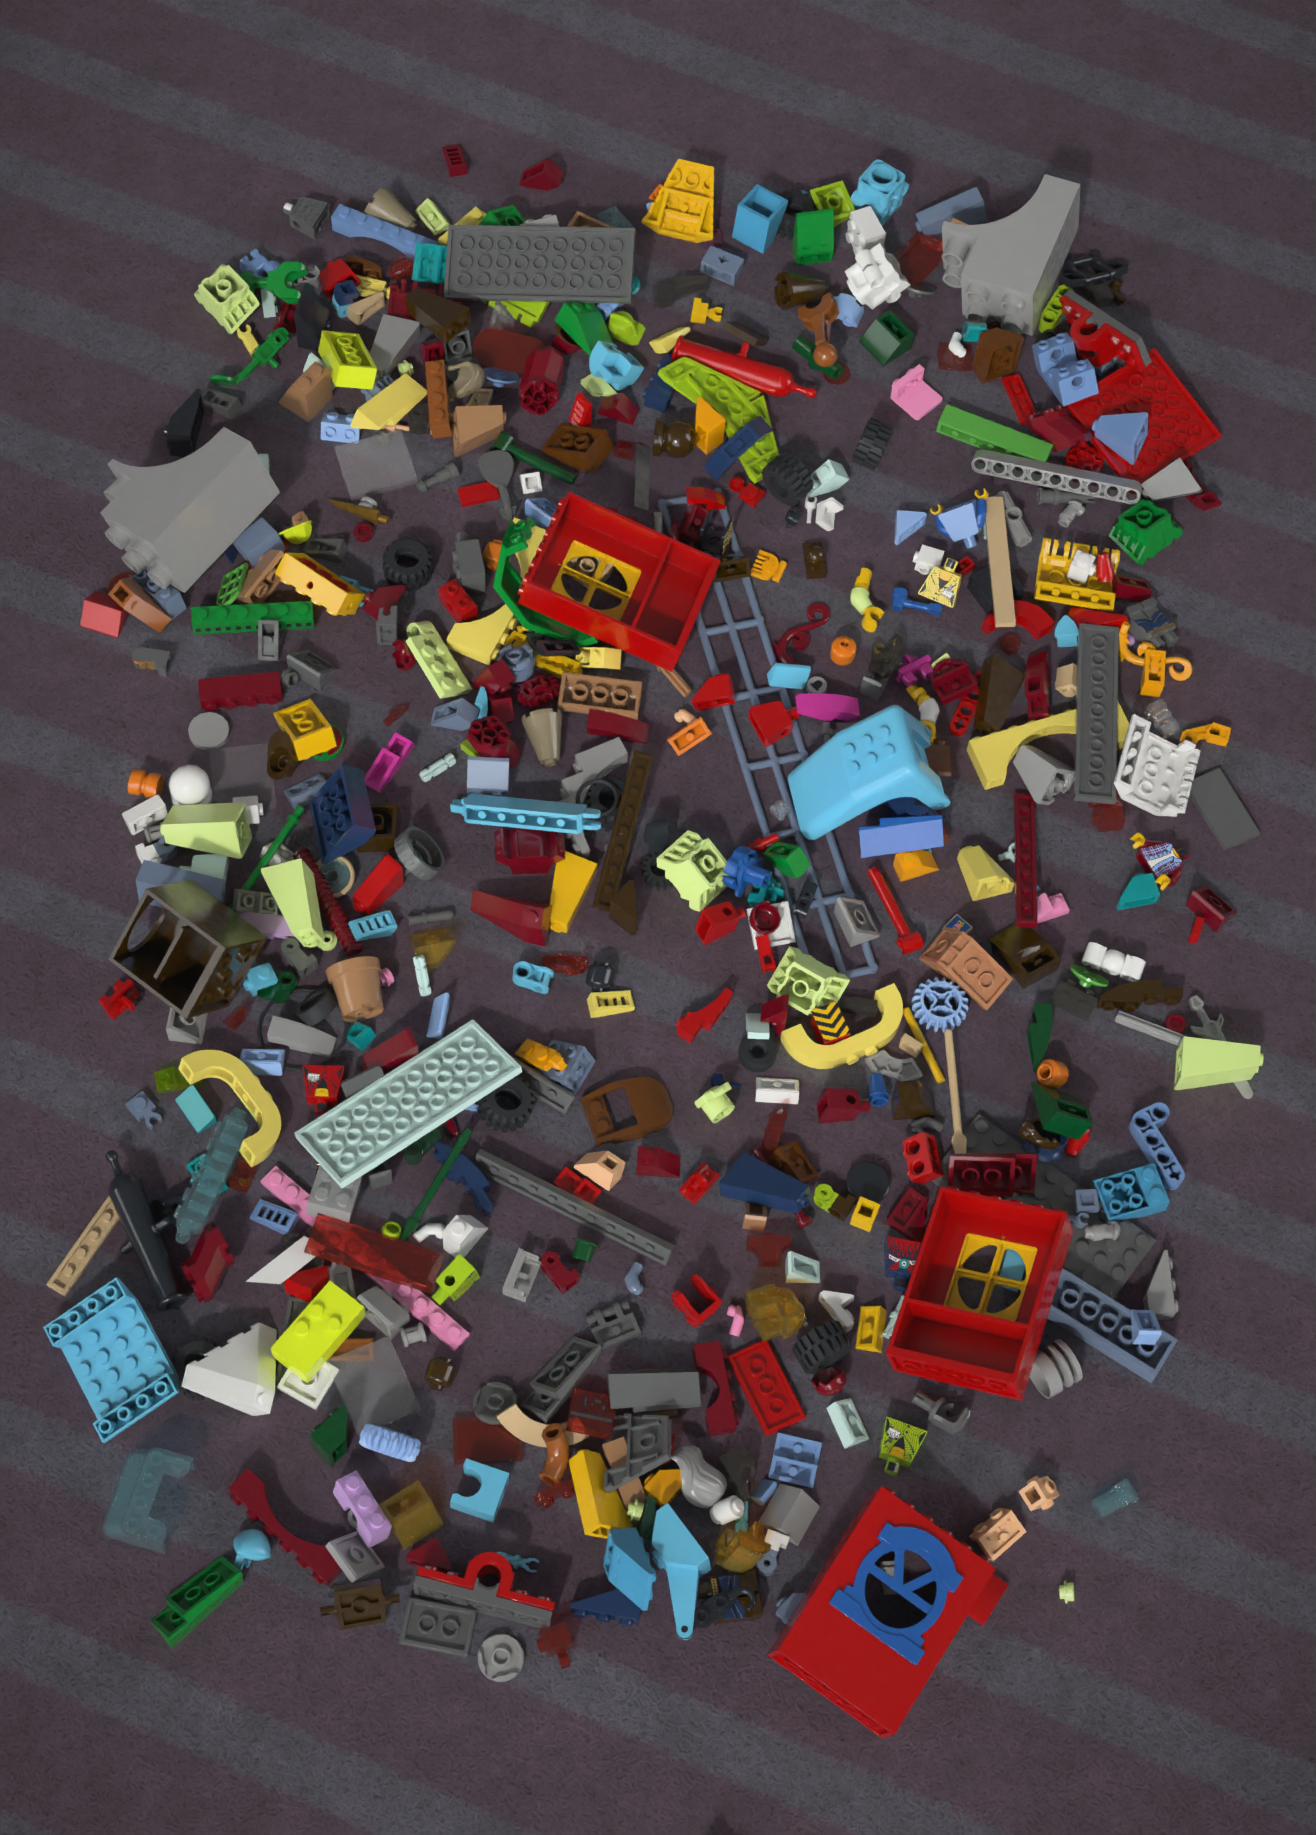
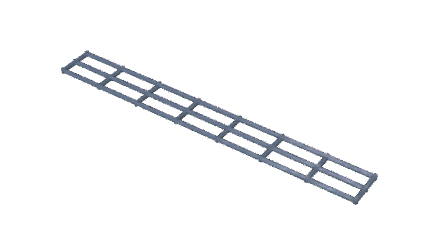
M716 488L714 490L722 493V490L720 488ZM686 496L666 500L660 499L658 501V507L660 512H662L667 534L671 530V518L667 507L687 503ZM727 507L726 509H719L725 528L730 520ZM732 526L730 544L734 554L724 556H743ZM703 550L704 553L712 556V553ZM744 577L742 581L754 619L735 623L721 582L713 583L726 624L705 628L700 611L695 620L712 677L720 673L708 636L729 632L748 690L734 693L735 701L750 698L752 706L760 705L759 696L779 692L785 709L792 708L786 688L768 686L755 689L736 630L757 626L770 667L772 668L777 663L750 578ZM730 705L722 706L763 838L777 833L779 839L794 836L797 846L801 847L811 865L805 870L808 880L818 885L780 767L781 764L800 760L803 762L808 758V752L806 751L796 719L792 720V734L798 753L777 757L774 745L772 744L766 747L769 759L748 763ZM767 767L773 768L792 827L791 829L770 833L751 771ZM831 830L825 835L844 893L823 898L818 885L814 896L815 900L812 901L810 909L818 908L838 973L845 974L848 979L875 974L878 966L869 941L861 943L868 966L846 971L826 910V905L835 904L839 897L855 899L833 831ZM772 865L777 883L781 884L780 889L784 891L783 902L788 901L798 949L803 954L809 955L797 916L793 915L796 904L792 903L783 873ZM800 904V905H799V906L804 907V908L807 907L806 905H803V904Z

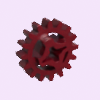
M537 673L535 677L531 676L529 679L522 681V684H517L518 689H516L518 702H522L523 706L529 705V708L533 706L539 708L541 704L547 706V702H554V698L559 697L558 692H560L557 678L554 679L553 675L547 677V673L543 675Z

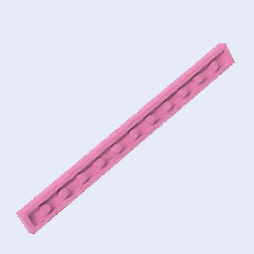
M277 1166L260 1181L264 1187L292 1211L298 1213L302 1220L340 1253L344 1254L348 1260L379 1287L386 1289L393 1296L394 1300L402 1303L409 1310V1313L422 1322L425 1327L454 1352L470 1336L469 1332L344 1224L307 1215V1203L310 1195Z

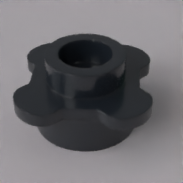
M794 506L792 511H787L785 521H787L786 528L789 525L794 527L797 525L801 512L796 511L797 506Z

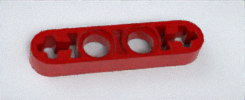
M982 670L975 672L973 675L977 683L978 679L981 678ZM978 689V690H975V691H973V692L976 693V694H978L979 689ZM968 694L962 697L950 722L949 730L951 734L959 737L967 732L976 712L977 699H971ZM968 708L971 710V714L964 715L961 709ZM960 719L963 720L962 726L956 729Z

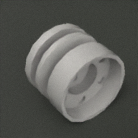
M1056 1339L1051 1345H1046L1044 1352L1037 1351L1030 1379L1045 1398L1050 1399L1062 1392L1063 1385L1071 1387L1073 1383H1078L1082 1380V1370L1076 1356L1061 1339Z

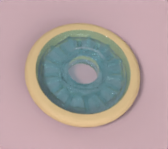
M341 856L326 865L322 864L321 859L316 862L319 866L318 869L321 870V874L325 877L324 880L328 882L327 885L333 891V896L339 898L351 889L355 881V871L348 859ZM337 872L338 878L333 882L328 881L329 873Z

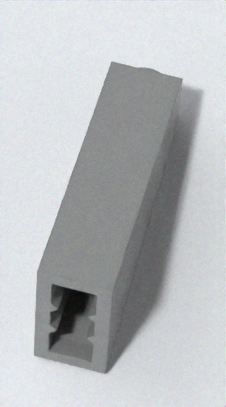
M383 314L370 351V356L377 367L375 381L390 375L420 336V322Z

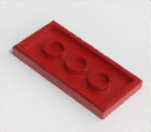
M767 1338L727 1356V1361L765 1437L806 1419V1415Z

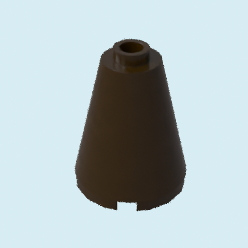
M779 272L775 278L778 284L774 287V296L777 306H782L781 310H787L821 299L828 292L827 283L820 278L789 272Z

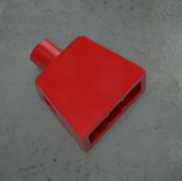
M341 258L328 262L327 268L320 272L322 291L331 302L336 283L352 280L356 287L362 283Z
M781 701L749 707L748 719L764 748L790 734L793 726L792 720L800 717L796 707L786 710Z
M729 901L702 909L695 931L704 945H707L733 932L738 921L746 917L745 911L741 906L734 908Z

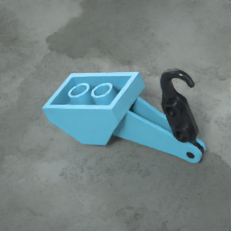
M668 1503L656 1511L651 1542L653 1551L651 1554L657 1567L660 1570L664 1568L668 1575L678 1637L682 1640H688L693 1636L694 1629L709 1627L729 1612L734 1601L741 1594H746L750 1597V1605L747 1607V1610L751 1611L756 1604V1595L747 1586H738L732 1590L717 1593L696 1608L699 1578L711 1570L709 1557Z

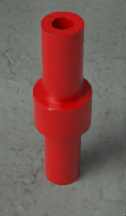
M774 833L763 839L760 837L753 840L752 844L745 847L759 852L765 849V846L780 839L777 833Z

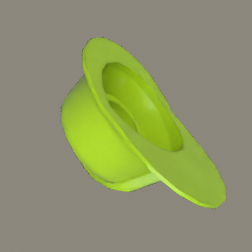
M625 311L611 313L609 323L606 325L611 338L631 346L639 344L646 329L641 323L633 320V317Z

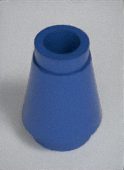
M874 1073L870 1076L868 1095L871 1104L877 1107L886 1105L889 1099L883 1075L880 1073Z

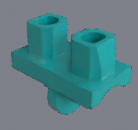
M770 871L771 879L766 888L753 884L754 888L760 889L759 893H749L748 902L750 906L755 907L758 903L765 901L776 903V899L784 897V891L780 889L781 884L777 883L772 877V871Z

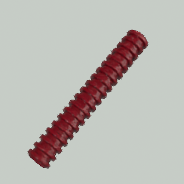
M308 848L297 850L292 858L293 860L301 858L314 873L319 906L322 908V912L325 913V917L328 919V923L331 924L337 939L340 940L346 955L352 957L359 954L364 947L360 944L361 941H356L348 925V918L345 917V913L342 912L343 909L339 906V902L336 901V897L333 896L334 893L330 890V886L327 885L328 882L324 880L325 877L321 874V870L318 869L319 866L315 864L316 861L313 859Z

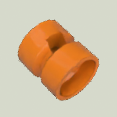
M134 768L128 781V793L136 796H141L144 793L146 798H151L155 795L160 796L164 784V775L155 772L148 775L146 770Z

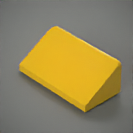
M882 1306L860 1307L856 1349L882 1353L884 1338L882 1334L885 1329L887 1313Z

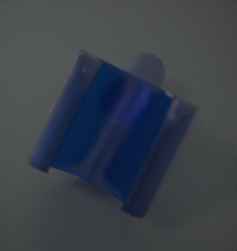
M714 1073L713 1077H711L713 1087L728 1082L723 1081V1074ZM729 1082L732 1088L741 1089V1084Z

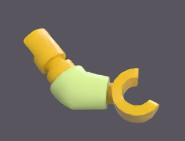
M861 568L860 576L856 578L855 586L851 590L850 600L858 612L864 615L862 627L868 632H875L877 628L876 620L878 621L882 618L884 611L874 607L869 598L868 588L872 571L868 568Z

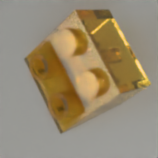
M419 1480L379 1504V1507L392 1525V1532L404 1550L443 1525L435 1506Z

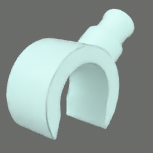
M1014 843L1009 846L1007 852L998 855L999 861L1010 859L1014 862V854L1012 853Z

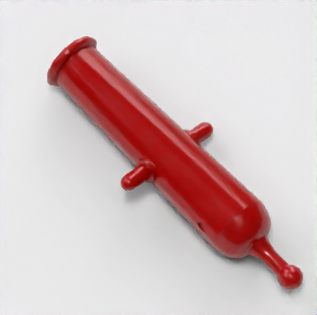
M683 335L678 337L674 346L672 363L682 357H687L755 390L774 397H785L790 392H798L811 399L817 395L815 388H806L795 383L794 376L788 370L748 358L747 353L750 347L748 342L742 344L740 353L737 354L687 340Z

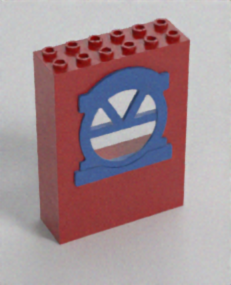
M881 1486L869 1493L767 1656L879 1737L886 1738L895 1735L996 1568L990 1565L991 1561L972 1552V1548L968 1544L954 1539L953 1534L945 1528L940 1529L936 1526L931 1517L918 1513L913 1504L896 1497V1493L892 1489ZM908 1550L924 1558L932 1570L903 1585L904 1551ZM891 1551L895 1553L894 1578L875 1565L877 1559ZM868 1572L927 1614L926 1617L914 1626L900 1629L888 1627L879 1622L870 1612L865 1599V1581ZM935 1581L936 1597L933 1605H930L912 1592Z

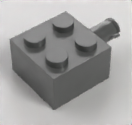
M461 532L455 535L457 540L455 542V550H452L453 572L456 573L455 579L468 595L485 593V569L479 540H468L466 532H462V539Z

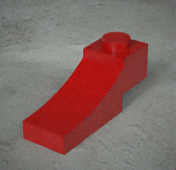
M725 988L705 1008L694 1013L689 1011L685 1017L681 1016L676 1024L678 1028L677 1036L692 1043L702 1028L710 1032L731 1002L733 991Z

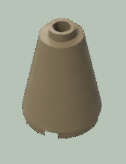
M384 186L379 188L373 195L374 200L372 203H368L364 213L413 232L417 226L415 218L388 188Z
M553 708L535 710L530 712V716L527 718L523 715L521 718L522 724L540 764H544L545 767L555 766L556 762L560 760L562 713L560 709H557V712H553Z

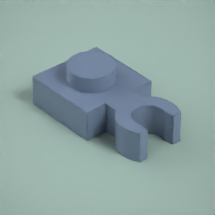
M143 1091L125 1103L126 1108L139 1122L143 1118L145 1119L148 1129H154L150 1123L152 1119H157L162 1123L161 1116L153 1112L156 1106Z

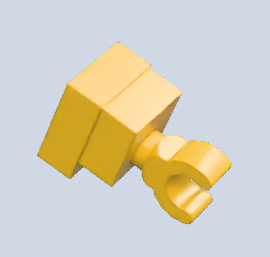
M694 298L690 322L705 324L706 317L715 322L721 321L722 316L716 315L722 314L723 309L721 307L708 309V303H702V299Z

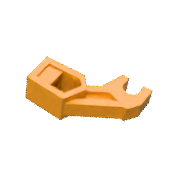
M1213 722L1209 725L1186 729L1182 732L1178 745L1184 740L1197 744L1199 740L1205 739L1208 743L1226 747L1231 728Z

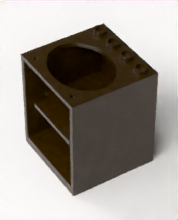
M186 880L146 888L108 960L185 1019L230 1006L268 937L195 882ZM156 900L164 906L161 916L156 920L153 929L144 940L134 948L128 949V939L134 925L149 904Z

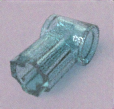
M1127 1478L1114 1485L1108 1492L1093 1499L1091 1503L1096 1514L1102 1519L1120 1508H1127L1129 1503H1136L1140 1497Z

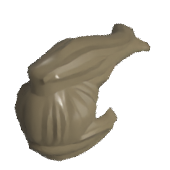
M464 361L448 367V371L460 369L457 380L449 386L450 402L466 397L483 386L486 381L484 378L485 372L478 364Z

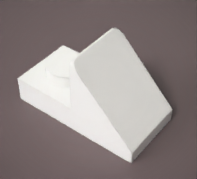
M823 1290L820 1292L818 1300L831 1317L841 1323L847 1333L854 1325V1318L847 1309L844 1310L843 1308L853 1301L854 1295Z

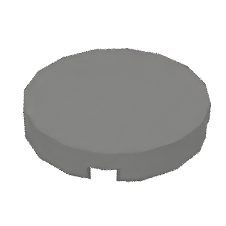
M201 713L194 717L189 724L188 733L190 741L201 750L218 749L228 740V722L217 713Z
M495 1634L488 1637L478 1651V1666L481 1672L490 1680L495 1682L509 1681L515 1678L522 1669L524 1651L521 1644L507 1634Z

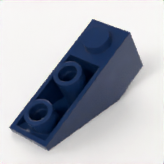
M666 353L664 359H660L657 366L658 371L652 374L650 386L645 388L642 396L645 399L644 406L662 413H666L673 399V387L664 382L658 375L660 369L671 364L669 353Z
M619 1589L570 1603L569 1612H573L575 1617L587 1618V1615L594 1616L597 1621L604 1623L615 1620L619 1621V1625L625 1627H633V1624L638 1625L641 1610Z

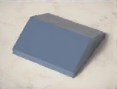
M260 518L245 529L233 542V545L251 568L257 565L261 555L269 549L281 550L282 552L286 550L277 532L263 518Z

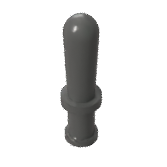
M452 910L427 914L422 912L421 915H408L409 926L417 923L425 925L427 922L451 920L455 914Z

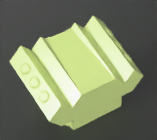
M221 264L210 277L203 279L202 283L198 285L199 289L194 293L197 301L203 304L205 309L217 319L221 326L225 327L229 334H232L260 305L255 295L250 291L249 285L229 265Z
M689 830L657 857V867L665 870V878L673 883L681 894V898L689 900V907L698 912L726 888L722 881L724 875L730 877V875L724 873L727 863L726 859L709 838L703 840L699 834Z
M789 946L767 987L771 992L777 994L776 998L784 994L789 995L788 1005L809 1015L815 1008L833 1002L837 1003L850 980L845 974L837 973L834 968L824 965L811 955L803 954L800 949Z

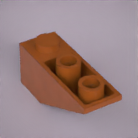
M131 577L120 579L108 594L124 610L159 633L173 619Z

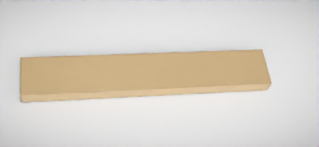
M110 1196L107 1197L46 1284L65 1297L120 1220Z

